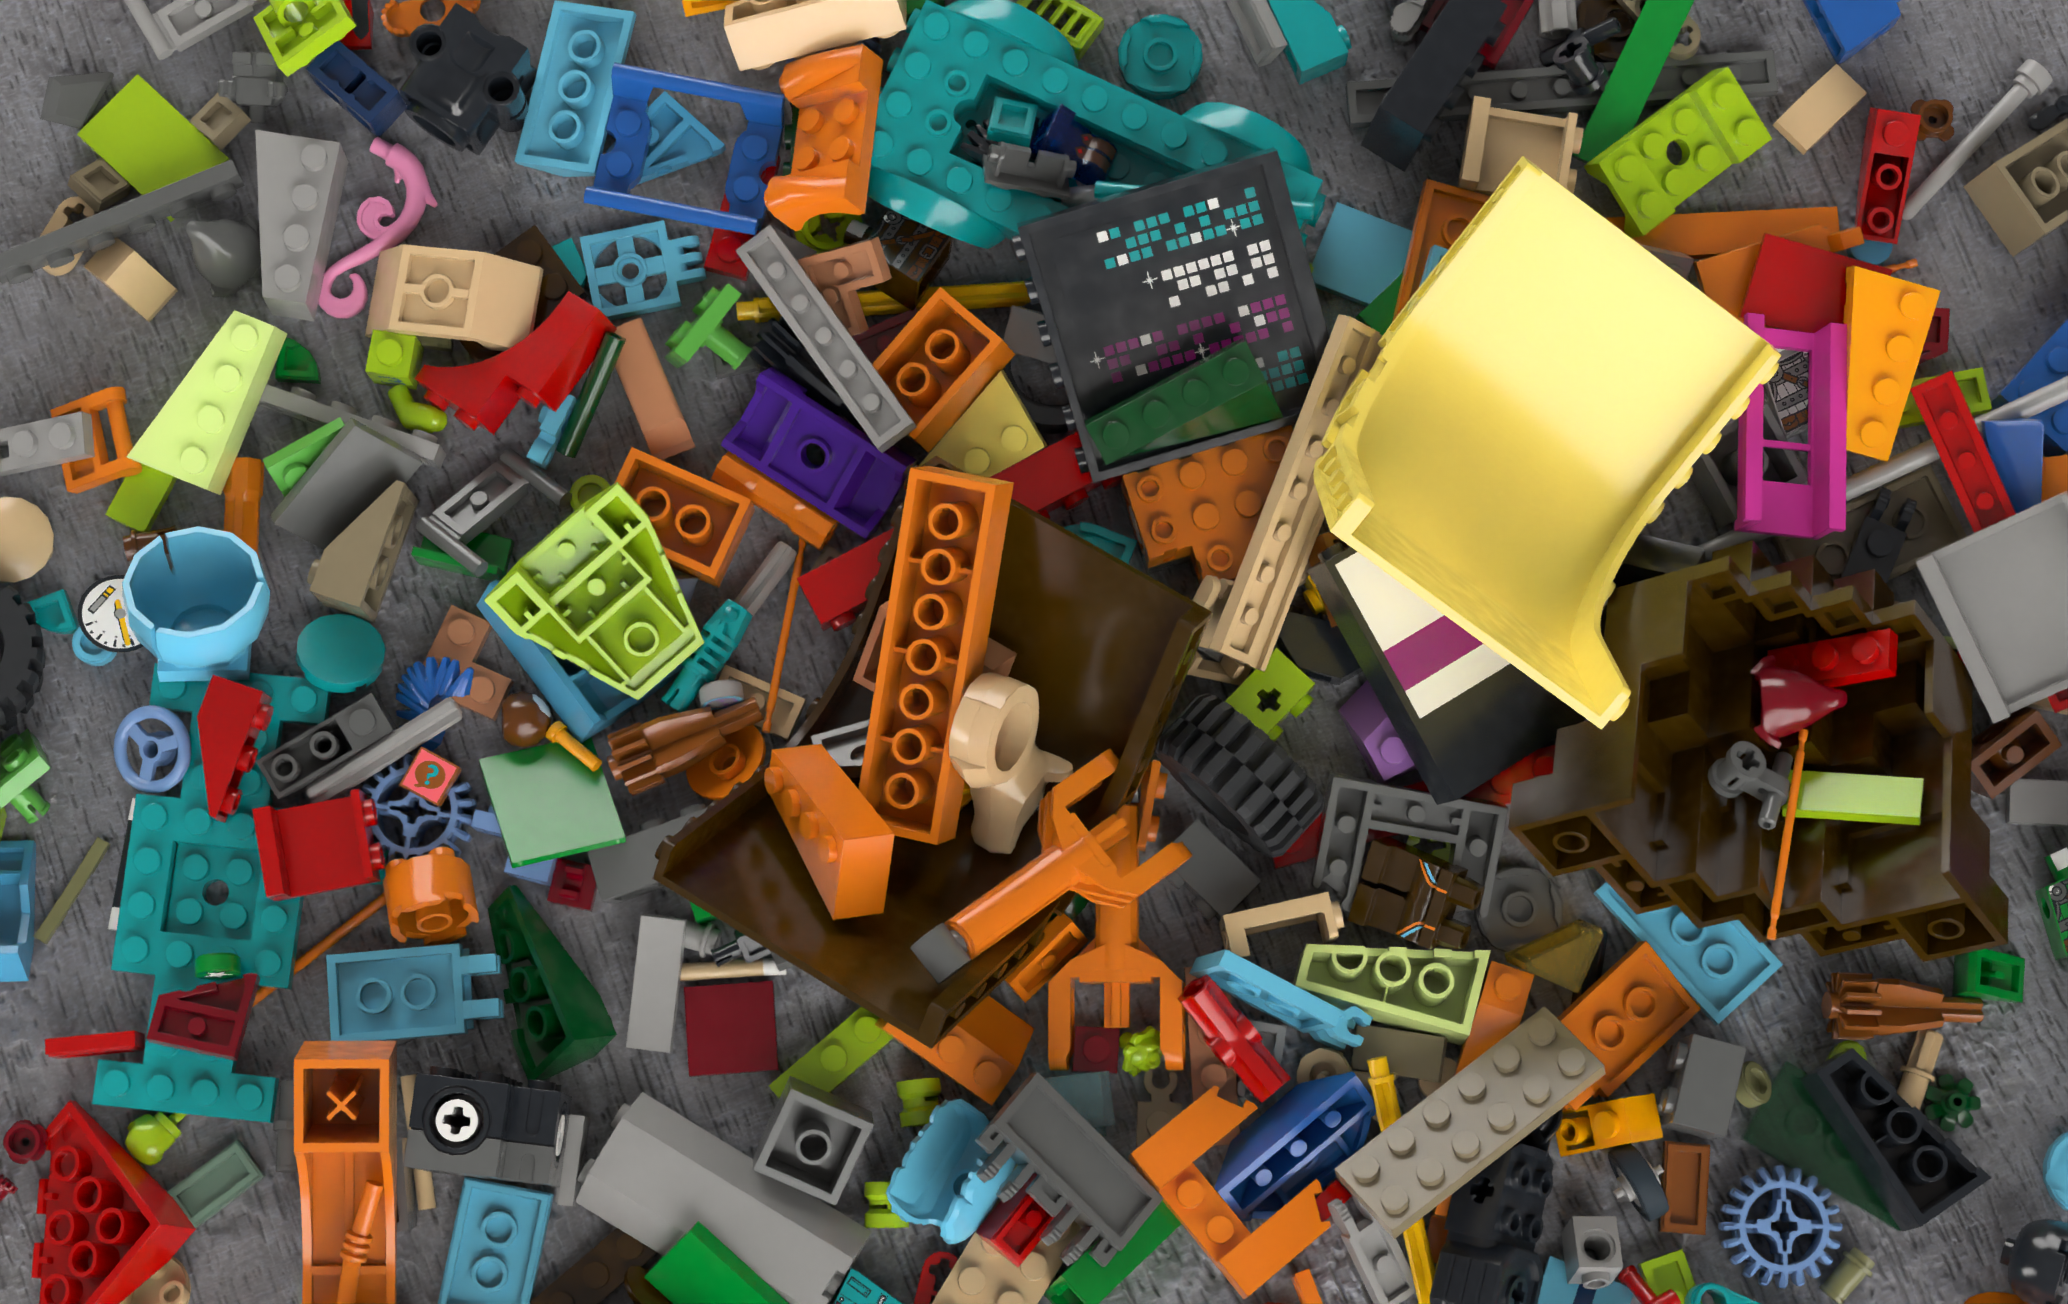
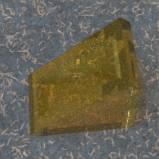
M1578 919L1504 955L1506 962L1579 993L1604 935L1601 927Z

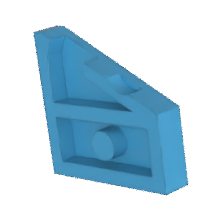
M666 91L648 107L647 115L652 125V135L643 175L638 184L715 157L726 150L725 144ZM616 141L605 151L606 153L614 149Z

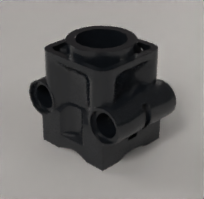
M455 3L440 26L423 24L411 33L409 47L417 65L401 86L399 92L407 105L405 113L412 121L445 145L461 152L466 148L477 155L481 154L498 128L506 132H517L523 129L529 105L525 95L533 85L537 69L530 65L531 55L527 47L510 36L497 35L486 30L480 24L475 14Z

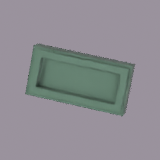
M236 1140L169 1190L168 1193L174 1198L193 1226L198 1228L266 1175L240 1140Z

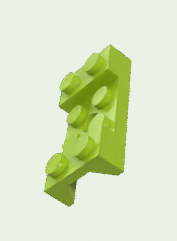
M1727 66L1711 70L1585 164L1584 168L1588 174L1607 185L1625 213L1624 232L1631 238L1646 235L1676 212L1674 209L1676 206L1732 164L1744 161L1772 140V137ZM1671 141L1676 142L1682 150V158L1677 165L1672 164L1667 158L1666 151Z

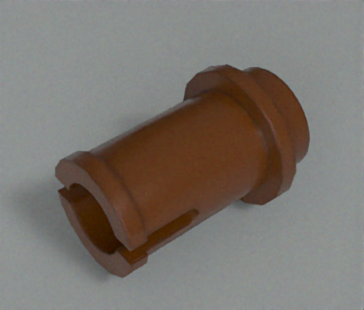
M176 525L137 533L136 529L131 530V535L123 536L127 561H132L137 552L159 535L163 540L165 555L169 554L165 533L177 531Z

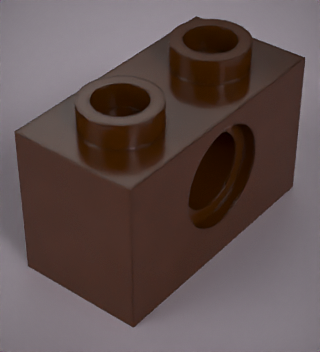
M2026 706L2014 711L2010 717L1994 724L1992 723L1972 739L1971 790L1990 799L1995 798L2062 746L2038 710Z

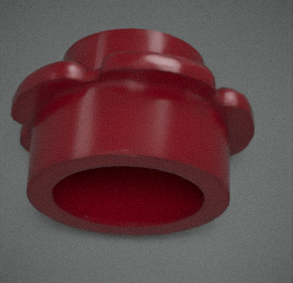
M20 1120L14 1123L6 1132L3 1146L12 1161L18 1164H27L30 1160L35 1162L43 1157L46 1152L45 1141H47L48 1135L42 1125H34L30 1120ZM24 1138L30 1140V1144L26 1147L22 1144Z

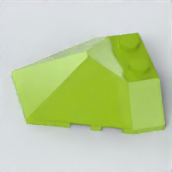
M618 482L582 504L525 554L484 598L488 606L515 634L526 640L530 639L552 651V654L563 660H569L589 671L590 675L636 700L643 697L704 644L701 632L648 514Z

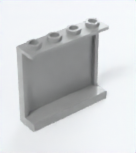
M2068 491L2062 492L1917 559L1916 564L1993 724L2010 717L2014 711L2068 688Z

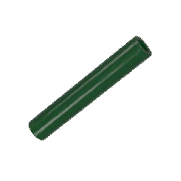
M610 331L605 332L556 447L559 453L567 457L576 458L626 342L624 337Z

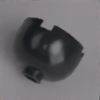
M2054 1219L2035 1220L2022 1227L2016 1240L2012 1238L2006 1239L2000 1263L2008 1266L2007 1278L2010 1287L2023 1302L2028 1304L2062 1303L2064 1296L2057 1295L2058 1286L2063 1287L2065 1283L2068 1284V1222Z

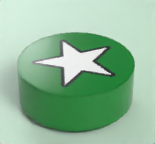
M208 953L200 955L195 959V976L197 978L218 980L241 975V958L237 954Z

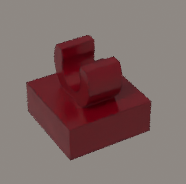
M558 858L547 901L592 912L598 888L591 865Z

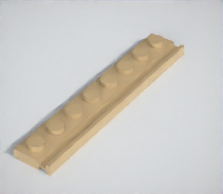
M1338 314L1209 646V649L1264 672L1325 518L1313 476L1315 462L1320 456L1323 457L1328 450L1321 445L1336 410L1358 372L1364 369L1369 373L1383 349L1377 344L1383 335L1351 316Z

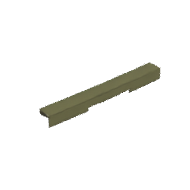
M99 837L96 838L72 879L35 933V938L44 944H48L90 876L93 875L111 845L110 843Z

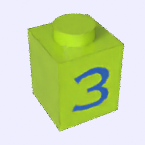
M373 329L365 372L374 384L393 387L403 384L408 389L417 390L418 382L414 378L421 369L424 347L414 335Z

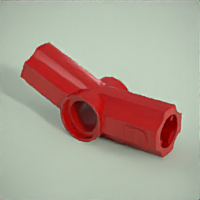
M1206 974L1199 979H1194L1183 988L1181 995L1177 999L1205 1034L1203 1036L1205 1043L1225 1067L1233 1069L1241 1079V1082L1246 1085L1247 1089L1251 1091L1260 1103L1264 1102L1291 1079L1262 1044L1263 1038L1253 1024L1239 1009L1235 1010L1228 1001L1227 996L1211 977Z

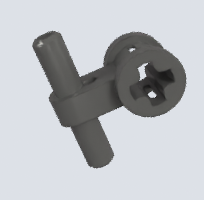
M1740 741L1727 751L1726 758L1718 759L1709 767L1708 780L1711 787L1723 797L1735 798L1744 791L1763 801L1758 824L1763 829L1770 830L1776 827L1780 808L1787 802L1791 784L1788 781L1793 757L1787 752L1777 753L1772 770L1766 768V759L1757 746L1750 742ZM1742 754H1746L1743 759L1739 758ZM1730 781H1735L1732 785H1728Z

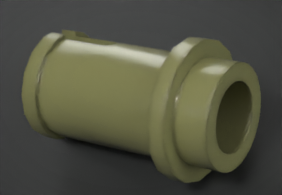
M1853 1247L1849 1253L1844 1250L1842 1255L1845 1258L1828 1279L1819 1286L1837 1304H1844L1846 1298L1854 1291L1864 1277L1867 1275L1871 1278L1873 1275L1870 1270L1874 1267L1875 1263L1856 1247Z

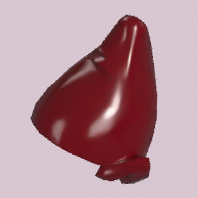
M1772 654L1762 658L1750 672V674L1755 675L1754 679L1756 681L1759 680L1762 707L1761 725L1753 729L1761 740L1779 749L1781 746L1779 738L1800 731L1830 712L1844 707L1847 704V694L1843 690L1823 685L1809 675L1774 666L1776 658Z

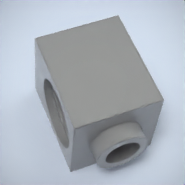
M1572 1216L1561 1232L1567 1284H1583V1287L1587 1289L1607 1287L1609 1284H1612L1623 1268L1616 1216ZM1584 1248L1594 1250L1601 1260L1590 1258Z

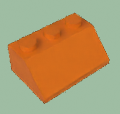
M989 995L932 1049L881 1018L875 1023L878 1028L978 1099L991 1106L1018 1069L1035 1029Z

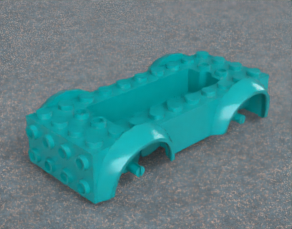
M926 0L921 10L915 8L905 29V32L909 34L903 49L896 47L887 65V71L891 74L885 87H880L867 193L871 199L927 227L985 249L997 245L1005 238L1012 240L1011 236L1020 234L1017 223L1069 208L1062 205L1061 198H1044L1036 193L1017 189L1005 190L985 183L983 167L960 148L962 142L973 145L967 134L971 130L977 133L976 125L979 124L984 128L983 121L986 119L990 121L995 96L1038 105L1036 117L1040 118L1039 129L1046 122L1049 124L1046 135L1053 129L1057 132L1047 147L1065 144L1066 150L1059 154L1069 155V160L1076 161L1075 175L1073 178L1068 179L1069 187L1077 186L1076 177L1085 169L1097 171L1101 176V181L1148 185L1274 147L1278 151L1291 200L1315 203L1313 220L1297 219L1304 248L1306 247L1308 237L1304 233L1306 226L1310 225L1315 228L1325 207L1324 202L1327 196L1321 193L1323 180L1314 176L1311 160L1305 148L1292 134L1277 123L1251 110L1223 102H1205L1194 106L1180 115L1079 69L1074 49L1052 24L1038 14L1008 0H957L946 7ZM1089 133L1112 144L1116 149L1112 162L1103 152L1084 145L1080 134ZM1084 146L1087 149L1104 155L1111 163L1106 175L1096 164L1077 157L1074 147Z

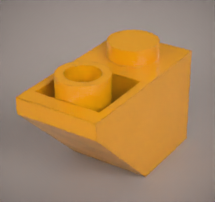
M1655 1094L1625 1097L1581 1106L1576 1111L1571 1109L1563 1110V1120L1556 1132L1560 1157L1664 1138Z

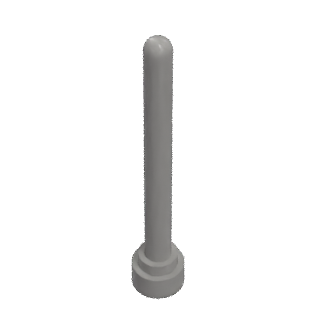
M2027 59L2015 71V79L2012 81L2013 87L1908 197L1904 205L1903 220L1912 219L2025 98L2031 99L2034 95L2039 96L2053 82V79L2040 63Z

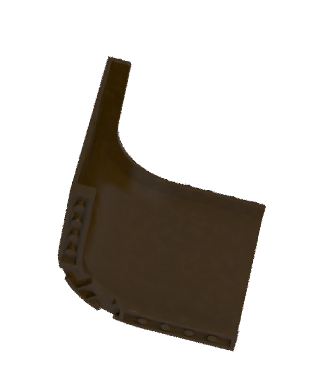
M938 456L922 465L966 473ZM908 474V476H907V478H906V481H905V484H904V488H905V489H907V483H908L909 474ZM1011 498L989 638L1017 653L1008 677L1030 685L1038 693L1039 722L1035 745L1040 750L1059 756L1072 763L1073 773L1109 748L1120 760L1116 771L1105 778L1101 786L1067 809L1070 814L1074 812L1089 831L1110 815H1116L1119 808L1124 804L1128 805L1131 803L1148 768L1213 612ZM904 502L899 505L891 519V526L894 527L891 538L884 544L878 555V562L881 563L878 574L871 580L865 591V598L868 599L865 610L858 616L853 625L852 634L855 636L825 693L821 698H815L810 704L805 715L806 721L784 748L813 745L811 740L813 735L870 719L874 692L853 681L879 607L889 600ZM770 762L766 766L760 765L752 777L744 783H736L729 794L723 799H715L698 818L691 817L674 836L667 835L656 850L655 858L659 861L652 878L930 1049L945 1037L1034 951L1044 939V930L1052 913L1054 912L1062 916L1077 894L1075 891L1068 890L976 958L972 959L949 979L938 985L910 947L942 922L945 924L951 917L1041 854L1042 845L1037 831L1039 809L1032 814L1023 826L1011 854L990 853L974 842L971 834V826L975 815L973 800L960 810L956 838L934 845L894 836L884 913L833 920L779 811L766 790L764 774L766 768L770 767ZM850 778L859 789L860 778ZM1048 782L1043 798L1060 782Z

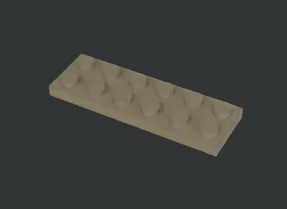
M1544 1006L1334 1169L1336 1176L1390 1236L1395 1239L1606 1074L1605 1066Z

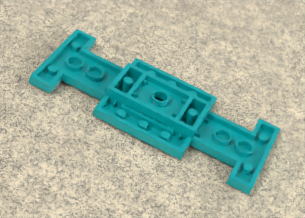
M155 663L149 705L161 706L170 711L192 713L189 732L191 760L188 770L183 777L180 798L136 794L111 970L116 972L155 975L147 1034L158 996L178 990L187 992L199 985L215 981L217 984L243 978V975L248 973L259 975V986L292 990L304 896L276 902L266 897L252 809L265 806L272 807L274 792L256 761L252 770L249 773L244 772L238 789L242 790V797L236 812L233 815L228 814L225 823L209 816L197 715L210 681L159 682L157 674L158 663ZM250 673L249 680H231L261 690L272 698L270 705L273 706L271 721L265 731L260 730L254 747L258 748L256 760L280 747L283 722L316 726L328 719L332 692L312 685L306 678ZM177 843H178L177 854H176V861H175V868H174V875H173V882H172V874H173V867H174L176 846H177ZM223 881L229 889L228 898L220 905H211L206 898L207 889L212 883ZM170 889H171V897H170V904H169V911H168L166 932H164V931H165V924H166V917H167V910H168V903H169V896H170ZM222 952L237 954L241 958L240 976L218 980L201 979L195 976V959L200 955ZM146 1039L143 1064L98 1059L92 1104L273 1123L279 1078L235 1073L237 1061L149 1043Z

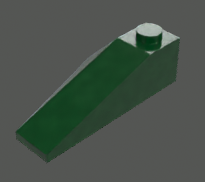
M517 885L508 886L487 909L495 951L497 955L501 956V964L506 965L509 988L503 990L505 1003L513 1004L518 1029L511 1030L513 1045L527 1079L544 1081L595 1057L617 1033L599 993Z

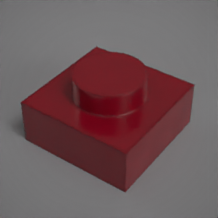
M1075 1026L1072 1071L1117 1074L1120 1029Z

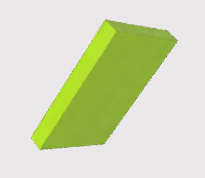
M138 74L77 133L82 141L102 157L140 195H145L229 161V158ZM172 216L166 217L169 222L175 219Z

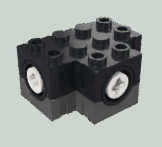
M430 1066L429 1074L416 1073L409 1122L411 1129H408L403 1167L432 1173L560 1187L565 1153L563 1148L566 1145L572 1096L561 1092L562 1085H558L555 1082L528 1079V1087L525 1088L522 1087V1082H517V1080L510 1079L511 1077H506L503 1074L476 1071V1077L471 1074L458 1071V1069Z

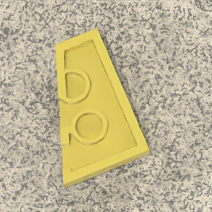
M1001 370L919 466L938 456L968 474L989 478L1046 447L1047 444L1004 370Z

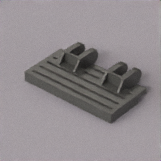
M1038 1072L1028 1076L974 1140L987 1154H991L976 1173L983 1183L994 1178L1010 1157L1018 1164L1010 1176L1001 1184L999 1190H997V1197L1004 1203L1015 1196L1034 1172L1037 1174L1025 1191L1051 1217H1054L1040 1236L1047 1246L1057 1242L1073 1221L1081 1227L1059 1256L1067 1266L1074 1263L1086 1251L1094 1239L1099 1236L1101 1239L1088 1254L1101 1267H1105L1118 1251H1122L1164 1199Z

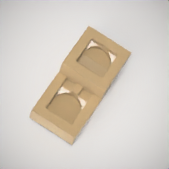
M1836 64L1810 87L1772 126L1804 155L1839 120L1851 111L1865 97L1867 92Z

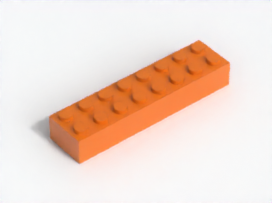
M933 466L913 467L909 470L859 783V791L894 832L895 836L939 845L956 838L965 780L953 768L950 760L949 737L954 716L969 685L983 673L1014 482Z

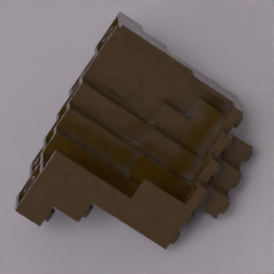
M1753 540L1713 551L1712 561L1614 589L1607 601L1604 641L1631 690V694L1628 697L1630 699L1628 707L1617 720H1609L1602 730L1590 721H1583L1557 729L1553 773L1513 783L1508 829L1553 877L1594 867L1636 915L1677 905L1698 929L1739 920L1759 943L1770 941L1767 939V931L1771 922L1770 912L1785 824V816H1782V806L1776 827L1770 830L1763 829L1758 824L1763 801L1744 791L1735 798L1721 796L1709 783V767L1718 759L1726 758L1727 751L1735 743L1746 741L1754 744L1761 750L1766 759V768L1772 770L1777 753L1787 752L1793 757L1791 770H1793L1795 754L1799 745V731L1779 738L1781 746L1777 749L1761 740L1753 729L1761 725L1762 707L1759 680L1756 681L1754 679L1755 675L1750 674V672L1762 658L1768 656V650L1890 628L1898 635L1896 676L1832 687L1846 692L1847 704L1804 728L1808 730V736L1804 746L1805 756L1802 771L1924 778L1921 824L1907 825L1795 817L1780 915L1776 924V939L1801 934L1820 957L1904 939L1923 962L2008 944L2009 898L1989 875L1990 829L1971 806L1973 680L1964 663L1916 600L1894 605V593L1875 569L1833 580L1814 554L1773 566ZM1742 754L1739 758L1743 759L1746 754ZM1730 781L1728 785H1732L1735 781Z

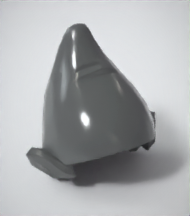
M251 213L245 215L241 221L232 219L205 222L193 220L186 225L185 231L191 241L192 259L201 276L211 283L210 291L212 297L224 298L240 290L239 286L248 282L261 264L259 223Z

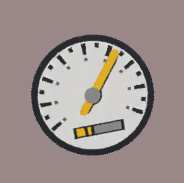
M125 575L108 576L96 581L87 588L78 605V622L84 635L97 647L110 652L125 653L144 647L138 642L128 623L122 597V582Z

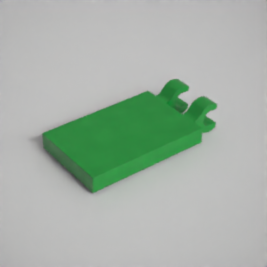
M699 1221L644 1276L647 1281L673 1304H789Z

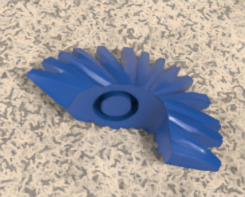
M434 656L426 658V667L420 661L413 664L414 667L410 666L407 668L409 675L403 674L401 677L404 683H399L398 688L402 692L396 693V700L410 709L397 710L396 715L411 721L446 698L470 695L474 669L469 667L460 675L459 660L453 659L451 662L450 657H443L440 666ZM445 730L419 747L422 746L433 752L441 745Z

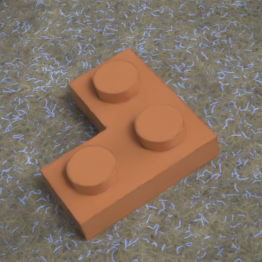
M879 236L798 259L801 267L851 336L868 330L869 328L856 289L879 284L892 278Z
M451 604L426 658L434 656L439 666L443 657H450L451 662L453 659L459 660L460 675L467 668L472 667L474 672L470 695L464 697L454 696L451 698L459 706L496 721L502 708V702L507 698L514 682L510 678L476 664V660L492 629L490 623ZM425 658V660H424V662H423V665H424L425 667H426V658Z

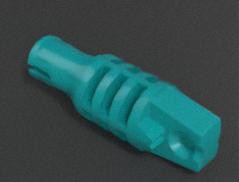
M727 599L703 626L701 635L704 639V644L680 664L683 669L661 700L678 712L686 711L705 682H714L719 671H722L725 662L730 659L732 652L738 647L753 615L741 605Z

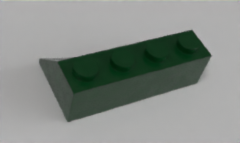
M1241 338L1084 422L1105 464L1108 465L1121 457L1283 418V415L1246 341Z

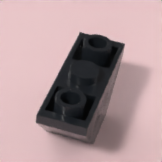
M1290 605L1276 641L1282 653L1309 678L1334 685H1340L1362 672L1339 627L1334 626L1331 628L1327 614H1321L1320 619L1302 615L1304 611L1302 608Z

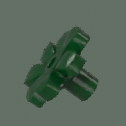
M1950 1074L1939 1076L1937 1078L1939 1088L1935 1086H1928L1924 1098L1931 1101L1932 1104L1924 1107L1923 1114L1928 1118L1927 1120L1940 1118L1938 1126L1942 1131H1953L1956 1122L1961 1128H1968L1974 1123V1118L1969 1111H1976L1981 1107L1979 1097L1969 1096L1970 1091L1973 1089V1083L1967 1078H1962L1955 1084Z

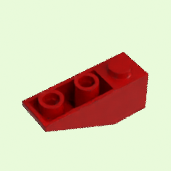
M1870 107L1862 148L1854 227L1861 228L1863 239L1897 244L1921 115Z
M212 675L197 715L209 816L225 823L228 814L233 815L240 804L242 790L238 789L244 772L249 773L255 764L258 748L254 747L260 730L265 731L269 726L273 715V706L270 705L272 698L265 692Z

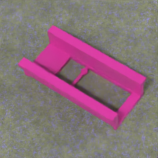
M1747 313L1744 315L1743 323L1774 346V348L1809 352L1808 444L1766 440L1763 438L1764 384L1759 383L1749 395L1750 403L1748 407L1738 417L1737 519L1735 520L1734 531L1818 540L1833 531L1843 532L1846 530L1847 324L1829 323L1816 333L1765 328L1764 314ZM1763 447L1808 452L1807 485L1763 480Z

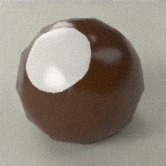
M519 692L509 695L502 702V736L510 745L525 748L537 745L546 736L552 720L551 713L545 702L536 694Z

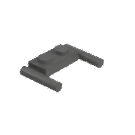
M509 448L502 453L499 461H495L436 509L430 517H422L416 525V530L475 576L480 577L487 571L488 562L465 545L528 495L527 486H533L561 508L566 507L570 503L572 494Z

